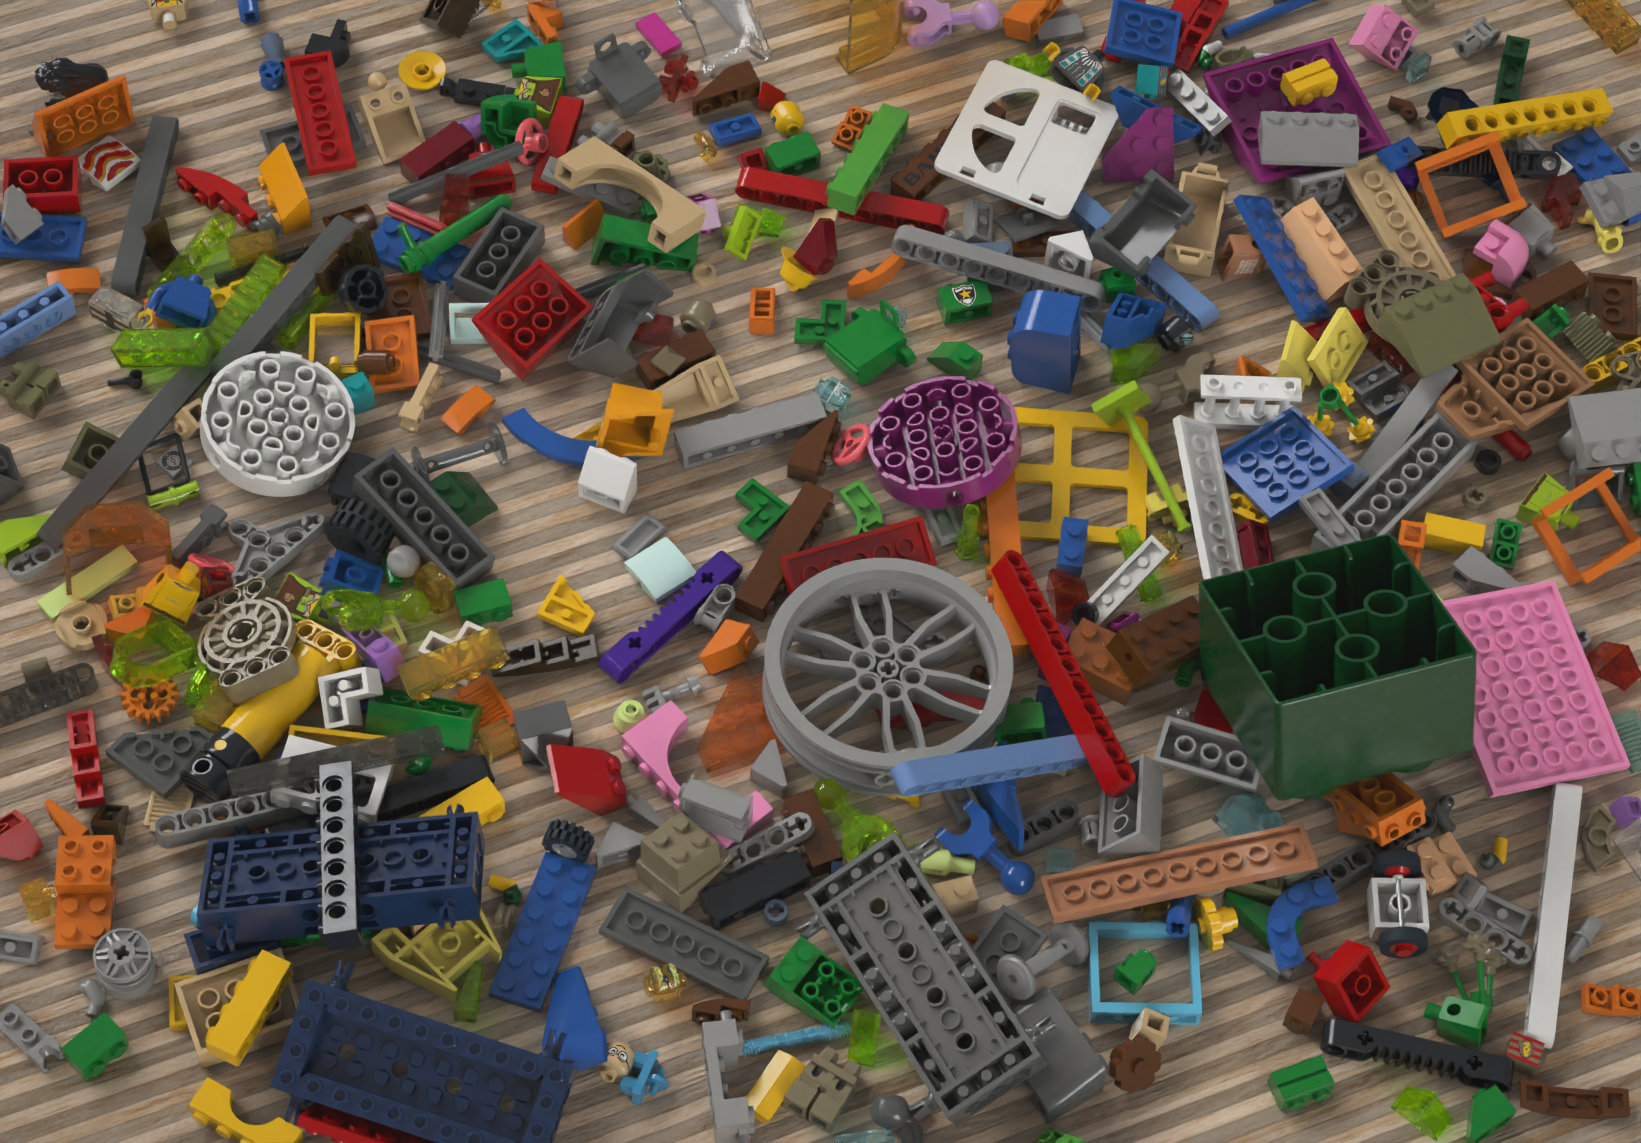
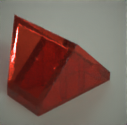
M1054 568L1049 570L1046 591L1052 614L1056 622L1065 626L1072 620L1071 613L1073 607L1090 599L1084 580Z
M1603 641L1586 656L1595 676L1616 685L1623 692L1641 678V671L1629 645Z

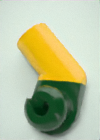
M495 874L490 876L488 887L501 890L507 904L517 905L520 902L522 894L515 880Z

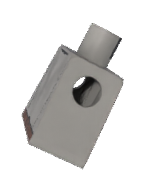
M1531 201L1527 204L1526 208L1519 210L1504 222V224L1518 231L1526 239L1529 247V259L1537 252H1540L1549 259L1556 252L1557 247L1550 242L1555 230L1554 226Z

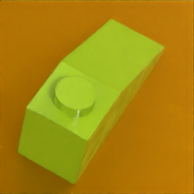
M52 514L8 519L0 523V563L3 567H6L12 558L44 542L36 534Z

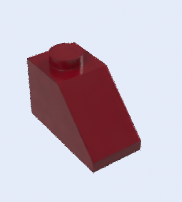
M819 218L793 256L813 275H825L830 272L834 266V260L838 256L834 221L831 218Z

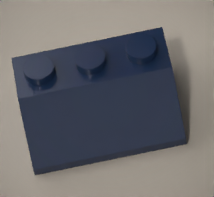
M201 929L183 934L196 975L259 955L261 950L268 952L278 948L275 940L238 943L235 944L232 951H230L229 945H226L224 952H222L216 946L206 947Z

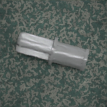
M1589 915L1581 928L1573 932L1572 940L1564 951V960L1566 962L1575 963L1586 948H1590L1592 945L1591 940L1599 929L1603 927L1600 919Z

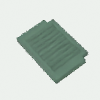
M1634 709L1611 717L1631 765L1623 771L1630 770L1631 774L1641 771V720Z

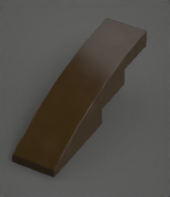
M595 634L570 641L566 636L543 643L539 639L489 652L493 677L545 673L600 661L598 640Z

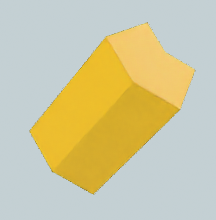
M781 1050L777 1051L746 1096L748 1106H753L754 1117L763 1124L769 1122L784 1100L785 1094L806 1067L794 1056Z

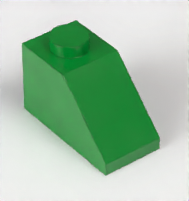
M964 341L942 342L927 357V361L947 375L965 376L969 381H972L981 372L983 354Z
M1496 1085L1488 1090L1483 1087L1472 1096L1473 1102L1468 1111L1465 1143L1481 1142L1509 1123L1514 1117L1517 1110Z

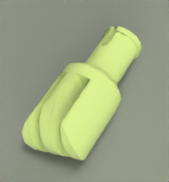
M940 849V851H937L920 863L924 873L946 876L950 872L973 875L975 870V858L952 856V853L946 849Z

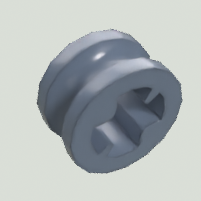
M779 899L767 902L764 908V920L766 923L773 927L784 925L788 919V906L786 903ZM774 909H779V917H773Z

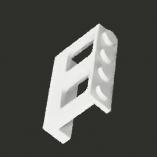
M293 735L288 736L270 788L272 803L282 808L292 807L300 809L307 814H318L316 797H320V793H317V790L313 794H307L284 787L292 761L299 759L325 765L352 760L356 774L368 776L376 780L367 806H358V824L377 822V814L387 783L391 782L393 776V760Z

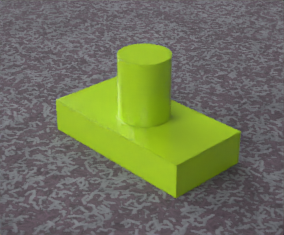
M740 206L733 225H726L722 229V236L727 240L724 250L738 260L746 261L762 216L747 206Z

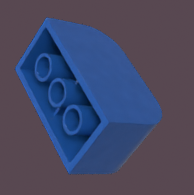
M1047 290L1027 292L1022 298L1019 311L1015 310L1013 325L1015 326L1013 330L1009 331L1007 345H1010L1008 359L1011 360L1012 374L1021 383L1070 394L1081 356V298L1076 295Z

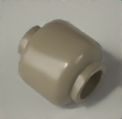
M705 299L691 300L680 315L681 326L686 333L702 329L704 334H706L716 319L713 305Z

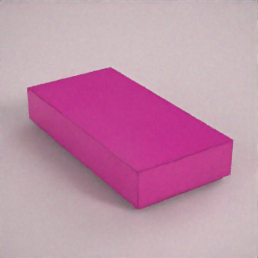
M655 12L635 22L636 29L662 58L682 48V42Z

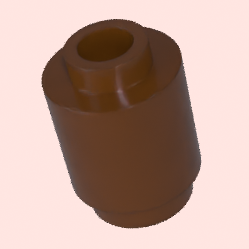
M365 350L364 353H358L357 368L359 372L363 371L365 375H390L391 371L395 370L396 359L394 355H391L390 350Z

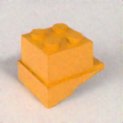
M613 383L602 418L596 448H603L619 457L662 456L674 409H662L663 392Z

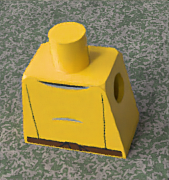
M190 561L185 562L181 569L171 564L166 565L143 588L141 605L185 626L200 594L201 580L196 577V574L199 572L198 566Z

